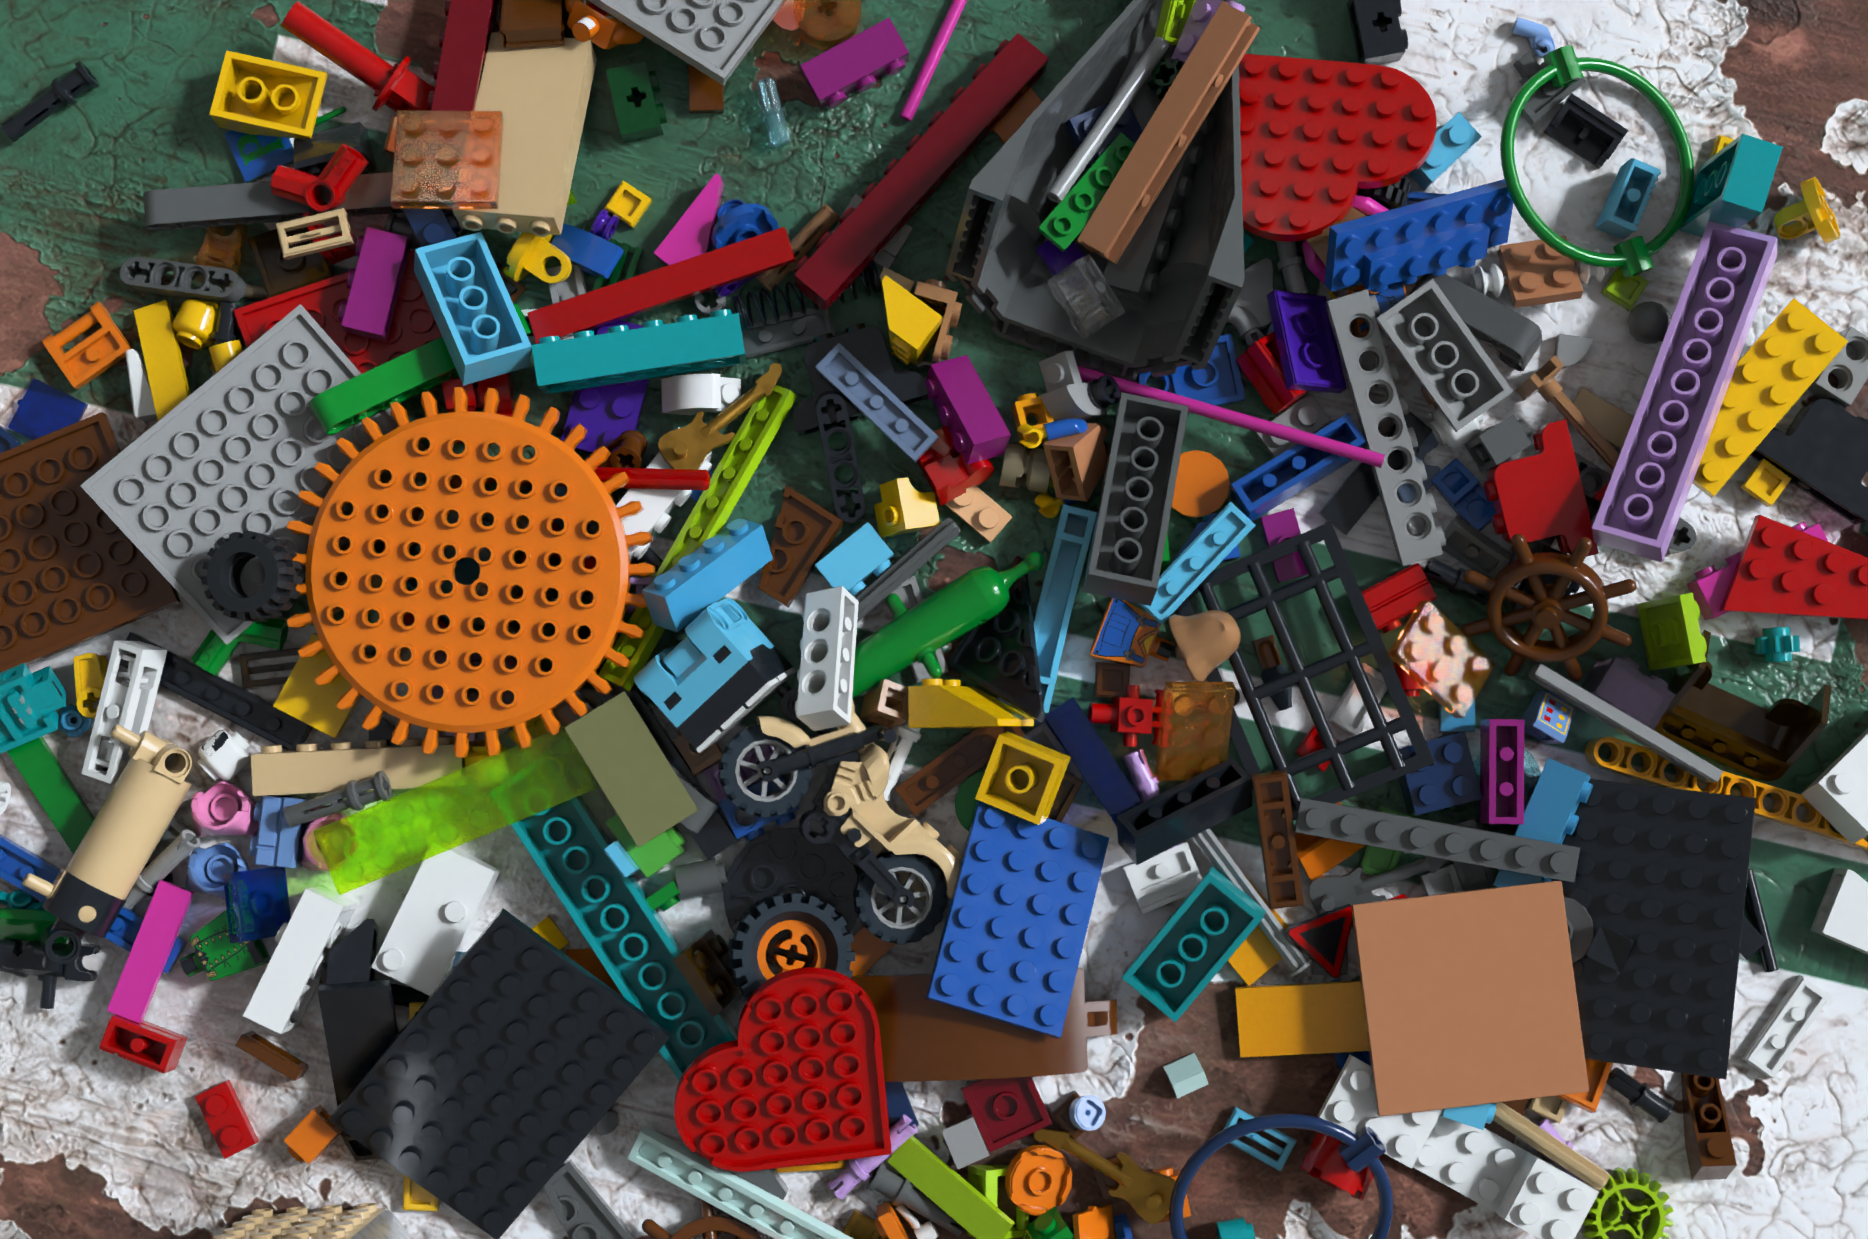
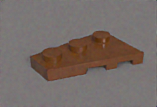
M786 485L780 515L778 514L776 530L770 548L773 559L764 565L758 588L789 608L814 570L815 564L819 562L844 522Z

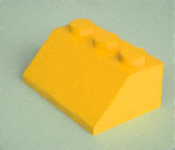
M885 275L882 279V292L889 343L893 350L891 354L907 366L910 362L917 366L937 341L942 325V316Z

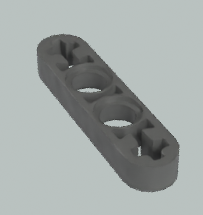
M131 257L123 263L120 269L121 280L130 288L139 292L218 303H235L243 297L246 291L245 281L233 270L227 268L145 257ZM143 270L146 274L150 275V278L146 275H136L135 278L133 276L135 273H140ZM168 271H174L173 281L170 284L161 285L163 275ZM198 275H204L203 285L198 289L192 290V280ZM216 282H217L219 285H225V286L230 285V283L232 282L233 285H232V287H226V289H225V291H224L223 289H221L219 286L216 285Z

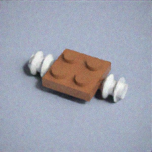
M1560 236L1561 238L1567 241L1566 236ZM1540 239L1500 245L1498 257L1503 272L1495 263L1491 264L1490 270L1484 272L1481 266H1477L1475 273L1470 276L1471 288L1486 295V292L1492 291L1495 297H1499L1504 286H1507L1513 307L1520 308L1581 299L1583 293L1581 282L1587 284L1591 276H1595L1598 282H1602L1604 275L1609 273V267H1596L1574 261L1558 253ZM1595 248L1594 251H1593V252L1601 253V251H1600L1599 248Z

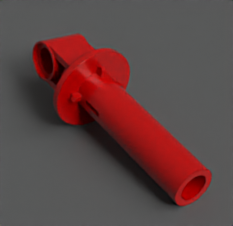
M295 2L284 18L281 27L375 91L374 97L377 96L378 98L372 110L377 112L386 105L410 123L423 128L425 122L429 123L431 111H428L427 106L430 90L435 91V87L408 70L412 58L406 56L399 66L398 63L392 66L301 2Z

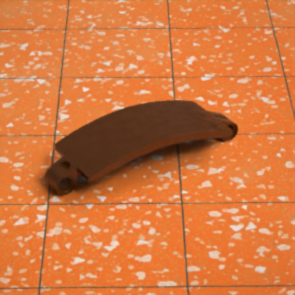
M1079 967L1062 1035L1058 1039L925 999L931 974L856 975L851 977L870 997L877 1013L885 1082L980 1080L1082 1073L1088 1069L1087 1037L1118 1034L1117 999L1103 1001L1085 1000L1084 971Z

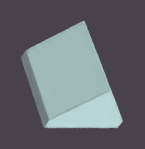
M1194 1052L1163 1066L1177 1099L1208 1085L1204 1070Z

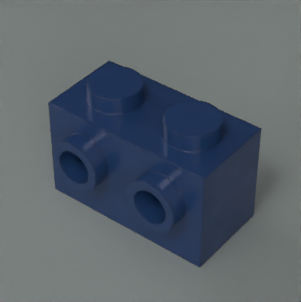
M429 175L396 190L395 195L422 247L460 237L458 232L462 231L454 213H447L442 203L446 197L437 180L432 182Z

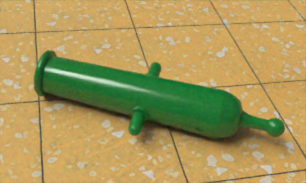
M1036 551L1030 552L1024 561L1001 572L986 566L971 569L911 609L904 606L897 594H890L887 597V604L894 614L893 621L856 644L852 699L880 684L882 679H888L916 662L923 663L932 678H939L942 674V669L934 656L936 651L999 615L1009 602V588L1012 584L1030 571H1038L1043 568L1045 563L1044 556Z

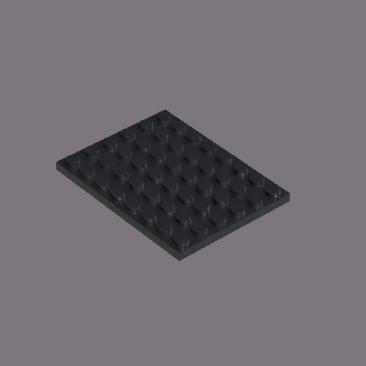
M1590 779L1588 783L1593 784L1590 796L1586 803H1579L1575 815L1579 816L1577 826L1573 834H1566L1562 842L1564 845L1580 848L1575 882L1561 880L1564 897L1576 900L1586 908L1593 922L1594 936L1601 924L1635 942L1620 972L1585 955L1573 963L1585 1058L1726 1080L1756 798Z
M502 908L333 1112L329 1121L491 1237L499 1239L668 1041L671 1032Z

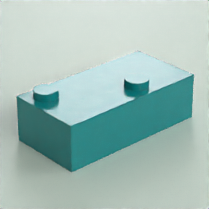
M1742 133L1698 168L1694 180V190L1688 214L1679 230L1702 238L1708 221L1740 228L1763 212L1783 146Z
M1212 866L1125 970L1122 979L1176 1023L1264 918L1266 910Z

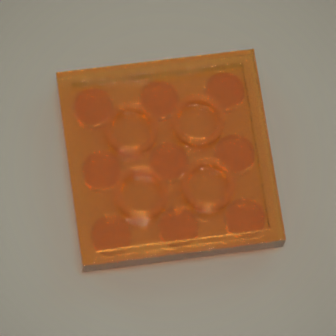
M397 110L390 198L392 208L498 209L504 120L502 111Z

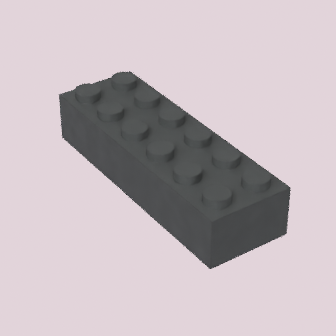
M1121 393L1114 418L1082 592L1151 606L1158 588L1189 406Z

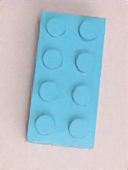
M482 232L415 249L414 272L463 386L529 367L531 343Z

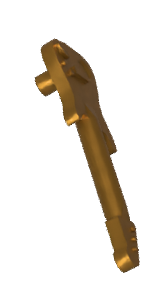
M779 363L771 364L769 371L756 380L755 386L709 423L705 424L703 422L704 413L699 411L693 421L687 426L664 434L659 439L658 449L667 464L672 469L698 470L706 456L713 449L731 442L734 439L735 433L721 434L719 431L763 396L766 398L770 397L781 376V365Z
M1044 1127L1034 1132L1036 1141L1046 1142L1059 1151L1064 1149L1119 1183L1118 1188H1111L1108 1191L1109 1194L1129 1202L1137 1214L1146 1222L1157 1224L1169 1212L1171 1194L1175 1184L1173 1178L1160 1173L1148 1172L1140 1168L1129 1155L1120 1151L1116 1156L1123 1165L1121 1169L1072 1139L1069 1131Z

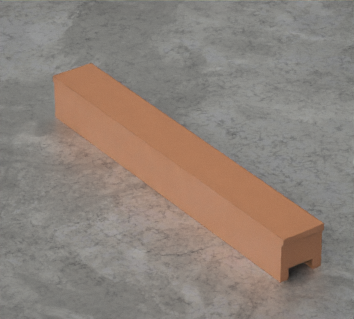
M1225 1L1221 2L1078 237L1077 241L1089 252H1095L1115 264L1118 263L1259 32L1260 28L1250 22L1252 19L1250 15L1230 6Z

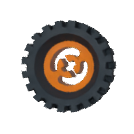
M783 893L766 897L743 913L745 916L741 921L736 922L733 928L735 930L733 938L729 939L730 958H727L728 967L732 969V980L740 988L741 994L746 1000L768 979L788 970L802 968L805 965V962L790 959L789 964H786V957L772 954L773 961L779 967V971L774 975L769 969L766 962L768 943L774 935L783 930L788 931V937L778 941L774 947L789 950L791 945H793L795 953L807 955V949L801 942V937L806 935L813 947V961L810 967L836 971L851 979L853 971L849 969L851 961L855 962V952L851 951L850 943H853L854 940L852 933H848L845 928L847 923L844 918L834 912L835 908L811 895Z

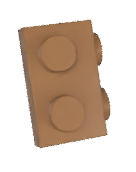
M926 279V283L918 281L914 296L934 311L944 314L932 357V364L941 360H948L953 342V336L948 335L950 327L957 329L962 311V303L957 302L958 292L945 289V283L934 279Z

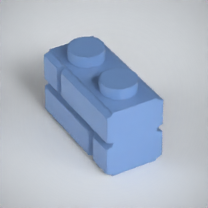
M267 795L262 796V801L256 802L254 820L259 822L258 833L252 836L250 842V855L255 856L254 864L287 868L302 867L301 861L304 848L302 838L306 832L307 822L291 828L285 819L284 808L310 799Z

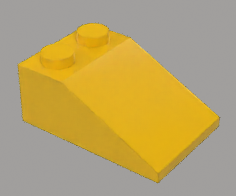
M226 50L209 115L220 128L251 135L311 139L328 74L322 71Z
M922 679V686H908L909 728L1034 726V719L976 687L961 686V680Z

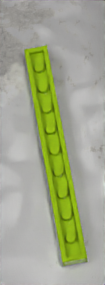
M776 385L769 398L763 396L752 405L710 478L709 489L702 492L652 582L658 575L667 572L678 564L682 557L690 555L701 547L705 540L721 532L797 398L791 390ZM637 607L628 624L637 625L645 632L643 639H632L622 633L613 648L616 652L627 656L631 661L628 668L618 667L607 659L598 674L609 683L629 692L635 683L634 676L645 666L666 629L654 625L648 608Z

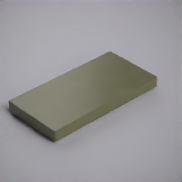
M625 691L564 728L638 848L698 811Z

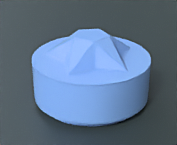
M1079 1096L1071 1103L1069 1116L1076 1128L1084 1131L1096 1130L1105 1120L1106 1111L1104 1104L1096 1096Z

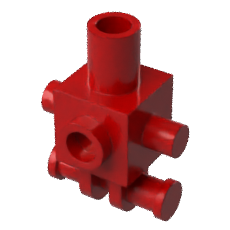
M1126 685V698H1112V704L1090 703L1088 707V723L1110 725V732L1124 733L1123 746L1137 747V734H1151L1152 728H1154V738L1151 745L1169 746L1167 734L1168 729H1172V723L1167 722L1168 714L1173 713V708H1169V698L1172 690L1155 689L1156 703L1155 707H1153V699H1139L1140 685ZM1153 713H1156L1155 721H1152Z

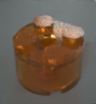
M794 0L793 10L798 34L803 41L819 48V50L827 51L855 36L860 28L862 20L861 0ZM829 9L833 11V16L827 17L823 10Z

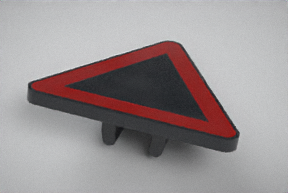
M1351 904L1344 905L1286 929V935L1326 973L1335 979L1340 976L1352 926Z

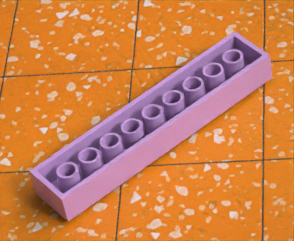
M1708 221L1592 526L1594 543L1663 563L1777 258V237Z

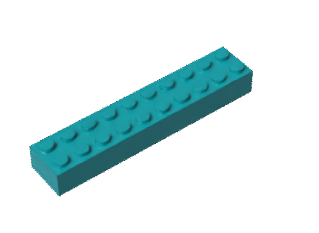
M545 755L492 790L490 794L623 997L671 1032L670 1038L659 1052L678 1081L690 1063L703 1052L716 1045L738 1040L737 1032L722 1011L712 1018L674 963L673 959L682 951V948L657 910H652L647 903L646 898L648 897L634 875L623 877L605 854L604 849L612 844L611 840L555 755Z

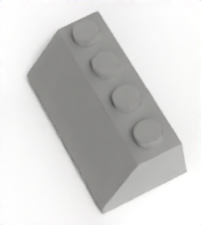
M1434 279L1375 319L1455 432L1514 392Z

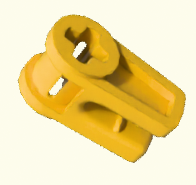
M86 653L78 655L73 659L76 706L83 716L95 718L98 705L94 709L93 703L98 702L101 696L109 663L104 655Z

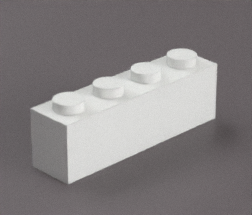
M712 451L706 456L698 470H707L708 472L713 466L710 463ZM660 452L647 466V468L672 469L663 459ZM630 488L616 507L624 506L630 501H640L644 510L636 516L627 517L622 520L626 535L640 531L649 532L651 535L655 531L661 533L671 520V516L668 515L675 505L681 507L691 495L692 490ZM650 543L644 546L630 547V562L634 557L639 560L648 550Z

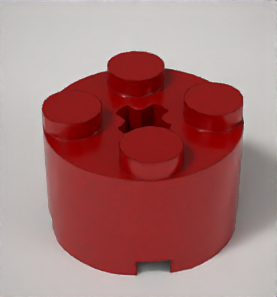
M1316 1132L1299 1169L1308 1172L1309 1175L1341 1192L1346 1191L1352 1194L1351 1197L1363 1201L1373 1180L1369 1168L1366 1166L1360 1172H1354L1339 1153L1338 1146L1342 1143L1330 1136Z

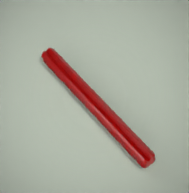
M597 467L594 471L602 482L609 480L617 473L625 472L630 481L622 488L707 490L710 485V474L707 470ZM524 482L521 484L526 486H532L530 482Z

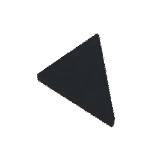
M1016 556L1008 569L1016 566L1024 560L1021 557ZM1027 573L1016 580L1009 588L1010 599L1004 610L996 617L966 633L946 665L1043 723L1045 715Z

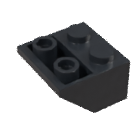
M361 122L313 133L311 139L294 138L295 169L319 176L341 144H346L356 149L369 162L361 173L369 174L368 171L377 169L368 130Z

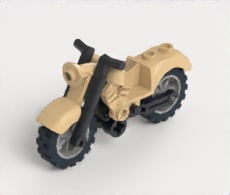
M853 699L850 724L838 726L837 730L813 738H809L801 728L788 720L773 716H757V725L749 726L735 734L723 749L719 762V779L727 798L740 810L750 815L760 817L782 815L795 808L802 798L806 796L813 777L812 768H815L818 763L825 762L827 768L825 780L812 800V803L815 804L813 810L806 811L799 819L798 829L800 834L814 844L833 843L849 862L856 865L862 871L857 877L858 881L853 891L854 908L861 923L870 933L885 942L900 945L918 942L926 935H930L935 930L937 924L941 923L948 899L951 900L963 855L952 845L945 848L936 839L940 834L929 823L924 821L920 825L914 818L900 816L891 810L885 801L883 792L888 783L890 762L887 753L880 746L874 744V742L885 741L893 743L897 739V733L893 729L881 724L866 728L855 713ZM769 744L776 746L769 759H764L759 745ZM754 747L758 761L755 764L743 761L742 759L746 753ZM781 750L784 752V754L778 755ZM740 765L756 770V774L742 782ZM791 773L787 785L777 778ZM759 778L762 780L761 796L752 793L746 788ZM774 781L782 789V791L775 795L766 796L768 782ZM812 819L816 821L824 820L821 823L824 831L820 835L815 832L811 835L808 834L812 829L808 823ZM894 872L898 873V880L896 879ZM875 893L883 894L889 900L878 909L875 902ZM915 898L921 901L925 900L921 912L913 906ZM896 904L895 922L887 920L881 915ZM903 907L910 909L916 917L901 923Z

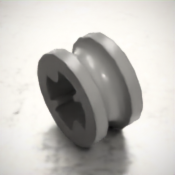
M713 289L695 295V303L698 310L706 316H711L713 311L723 310L726 305V297H717L716 302L718 305L714 308H711L710 305L705 308L702 305L705 302L703 295L710 292L713 296L715 292Z

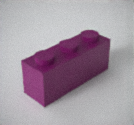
M889 17L801 64V74L821 109L826 106L834 108L846 101V95L857 89L859 92L866 91L877 83L876 79L883 75L893 76L904 70L906 63L909 62V52Z
M370 227L366 228L365 236H359L355 255L359 256L356 269H350L347 279V288L351 289L347 302L342 301L338 314V321L342 322L341 326L345 332L384 342L387 341L411 249V243L407 236Z
M964 355L931 364L927 378L924 381L928 391L927 397L935 403L941 423L949 429L953 437L954 447L958 453H962L967 465L1003 455L1011 434L969 357Z
M1522 719L1480 720V791L1483 798L1480 799V823L1524 824V720Z

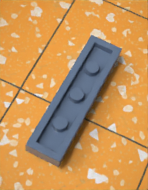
M840 343L815 367L816 371L914 463L938 440L939 436Z

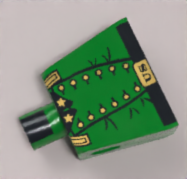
M244 903L229 907L190 937V942L195 952L180 959L181 967L188 977L205 971L208 979L214 981L269 963L271 957L251 917L252 931L236 933L233 907L243 906ZM241 907L235 908V915L241 914ZM242 907V913L246 912V907ZM243 913V922L244 919L246 920L245 922H248L244 923V931L250 930L249 914ZM242 915L241 917H236L237 932L243 931Z

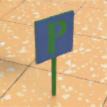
M342 106L318 117L315 126L345 113L346 108ZM233 130L224 133L245 183H250L275 171L278 165L286 166L294 162V148L289 137L251 135Z

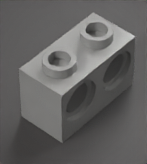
M1852 326L1838 332L1848 340V343L1807 389V391L1820 399L1833 398L1843 403L1846 407L1852 404L1868 378V337ZM1847 345L1851 346L1855 350V360H1852L1847 356ZM1829 373L1837 377V389L1829 384Z

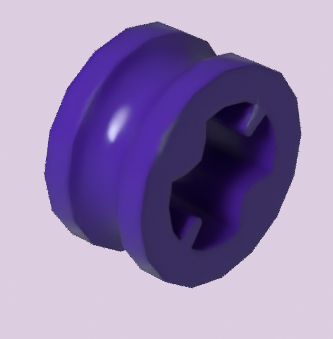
M603 209L596 217L590 233L610 241V238H612L617 229L620 218L616 215L610 217L608 211Z

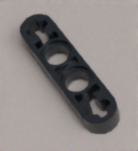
M826 391L817 397L815 411L834 508L837 516L842 521L854 523L863 517L866 505L847 406L844 398L839 393ZM833 399L834 404H840V407L835 409L837 423L844 420V425L833 424L824 428V423L831 424L828 412L821 411V408L827 405L826 400ZM834 432H842L847 437L846 445L841 449H833L828 445V437ZM840 465H848L853 469V476L847 482L837 481L834 477V471ZM857 486V490H850L853 502L859 503V506L854 507V513L848 514L846 509H841V506L846 505L844 491L837 494L836 490H848Z

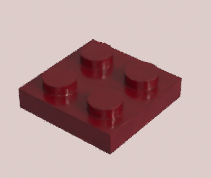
M1032 1077L980 1079L961 1087L989 1152L1053 1124Z

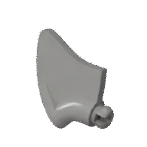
M1267 258L1260 260L1245 270V280L1226 322L1232 324L1237 329L1242 339H1246L1248 346L1263 338L1264 335L1261 330L1272 324L1266 295L1273 291L1272 261Z

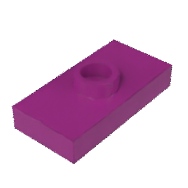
M1294 508L1260 517L1268 548L1301 534ZM1298 551L1272 562L1278 583L1308 575Z

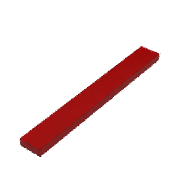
M785 227L528 312L527 314L536 344H539L540 338L548 336H559L560 340L573 336L576 332L589 331L796 262L787 230Z

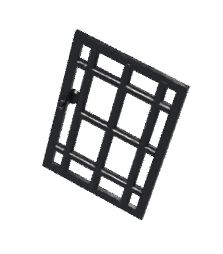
M1328 521L1322 526L1211 572L1188 596L1201 593L1208 611H1223L1213 587L1247 572L1251 575L1259 597L1224 612L1230 614L1237 621L1265 609L1292 672L1255 687L1239 648L1234 651L1228 660L1274 766V769L1267 772L1282 770L1287 772L1293 821L1297 819L1301 797L1293 776L1330 761L1340 787L1311 799L1334 804L1435 764L1331 522ZM1324 540L1334 565L1321 570L1311 545ZM1298 551L1309 576L1272 591L1262 566ZM1337 578L1341 579L1367 640L1355 646L1327 584ZM1315 589L1341 652L1304 667L1278 603ZM1188 597L1177 608L1181 616L1194 615ZM1369 654H1373L1400 716L1389 722L1385 719L1360 661V658ZM1347 664L1374 728L1337 743L1310 679ZM1216 667L1207 677V681L1244 769L1252 778L1251 774H1259L1261 770L1234 709V706L1240 701V693L1234 687H1225ZM1297 685L1324 748L1287 763L1261 699ZM1406 730L1416 756L1403 761L1393 735ZM1380 740L1390 766L1353 781L1342 755Z

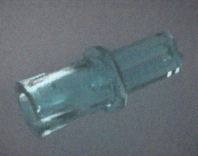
M764 78L757 81L756 88L762 108L760 118L764 119L770 147H780L791 143L784 117L786 109L781 108L775 81L772 78Z

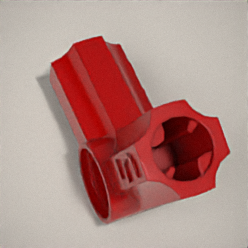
M341 144L319 176L284 165H278L271 179V194L309 205L316 211L335 209L344 203L346 193L369 162L356 149L346 144ZM323 186H326L331 192L329 203L324 202L321 198L320 190Z

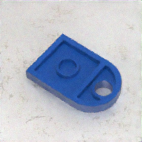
M1232 334L1219 337L1206 368L1194 370L1191 365L1177 367L1175 374L1159 376L1165 383L1163 391L1215 406L1244 401L1246 398L1239 366L1236 361L1237 357ZM1151 372L1138 374V383L1146 385V380L1152 376Z

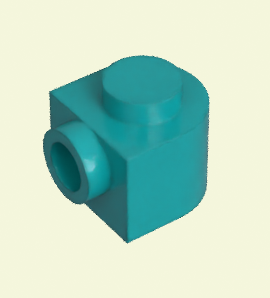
M1244 1217L1215 1222L1217 1239H1255L1252 1223H1246Z

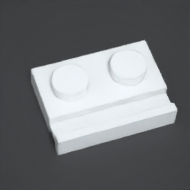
M1186 841L1139 865L1133 862L1123 866L1142 914L1188 896L1202 879Z

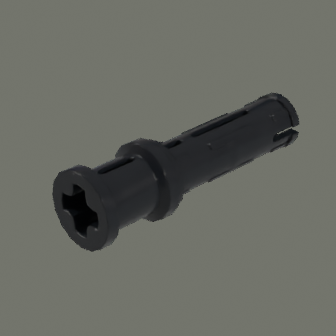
M81 61L76 62V68L61 79L55 78L52 80V88L29 103L6 122L1 123L2 129L14 142L18 141L20 137L43 122L65 104L73 106L77 103L76 98L88 89L99 87V82L87 66Z

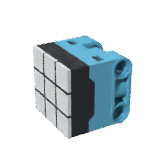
M730 598L723 599L717 603L714 602L685 628L687 636L677 646L664 649L634 676V682L637 687L655 703L699 753L727 736L796 672L795 668L749 619L742 607Z

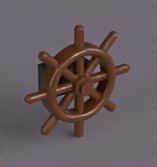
M1515 534L1511 539V543L1518 559L1505 566L1495 579L1473 570H1467L1463 574V579L1466 583L1488 591L1489 594L1487 618L1464 624L1461 627V633L1465 637H1470L1492 631L1497 640L1513 653L1504 668L1505 674L1509 677L1517 675L1524 661L1528 659L1537 662L1562 661L1569 678L1573 681H1579L1583 673L1576 657L1588 651L1600 638L1622 647H1628L1632 643V638L1629 634L1606 624L1609 608L1608 599L1634 592L1637 587L1636 582L1632 579L1604 585L1598 574L1583 563L1592 547V541L1587 537H1583L1578 541L1571 555L1562 554L1561 551L1542 544L1537 553L1532 554L1525 537L1522 534ZM1520 582L1517 588L1513 587L1516 583ZM1580 587H1582L1585 590L1583 592L1577 593ZM1504 598L1512 601L1510 612H1503L1502 601ZM1588 604H1593L1594 608L1591 618L1570 610ZM1526 621L1531 622L1525 634H1522L1512 626ZM1561 622L1581 630L1567 637ZM1543 629H1548L1553 640H1538V637Z

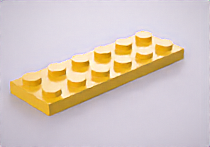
M1795 298L1788 303L1737 362L1692 482L1710 498L1717 494L1848 343V340Z

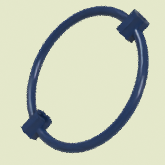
M1301 1114L1259 1116L1244 1120L1220 1131L1202 1144L1187 1160L1175 1181L1170 1199L1169 1222L1173 1239H1188L1183 1221L1184 1200L1193 1177L1206 1160L1226 1144L1245 1135L1275 1128H1298L1322 1133L1340 1141L1342 1144L1338 1146L1339 1153L1354 1172H1360L1366 1166L1371 1171L1378 1190L1379 1213L1370 1239H1386L1393 1216L1391 1184L1386 1170L1378 1158L1386 1152V1149L1378 1135L1370 1127L1364 1126L1354 1134L1331 1121Z

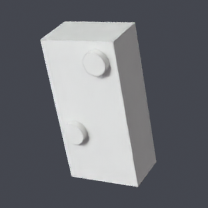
M1868 728L1801 793L1851 844L1868 835Z
M441 840L433 841L371 968L430 996L452 970L456 951H463L500 875L501 869Z
M323 885L305 888L289 923H283L277 932L275 942L278 945L243 1016L279 1034L297 1028L319 985L322 963L328 962L329 951L340 942L359 903Z

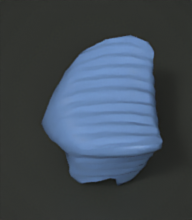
M224 842L206 849L198 847L192 852L186 876V888L188 890L209 894L234 903L237 900L236 904H239V902L242 904L245 901L243 899L249 897L252 872L246 860L235 847L228 842ZM240 879H241V883L235 884V880H236V882H238V880H239V882H240ZM237 885L238 890L234 891L233 888L236 887L233 886Z

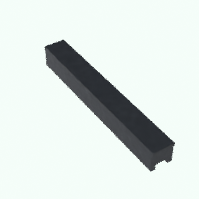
M587 626L581 627L578 631L581 639H587L591 633ZM604 659L603 663L596 670L597 675L600 673L607 659ZM609 683L613 689L609 695L600 693L593 687L603 704L625 691L670 765L709 795L697 775H693L690 767L673 739L635 683L630 692ZM717 808L699 833L688 829L708 860L730 845L740 841V839H736L731 826L719 808Z

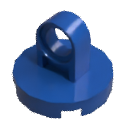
M732 199L722 204L718 209L717 215L719 220L713 228L711 239L713 248L716 250L779 229L778 222L767 207L756 203L745 204L742 200Z

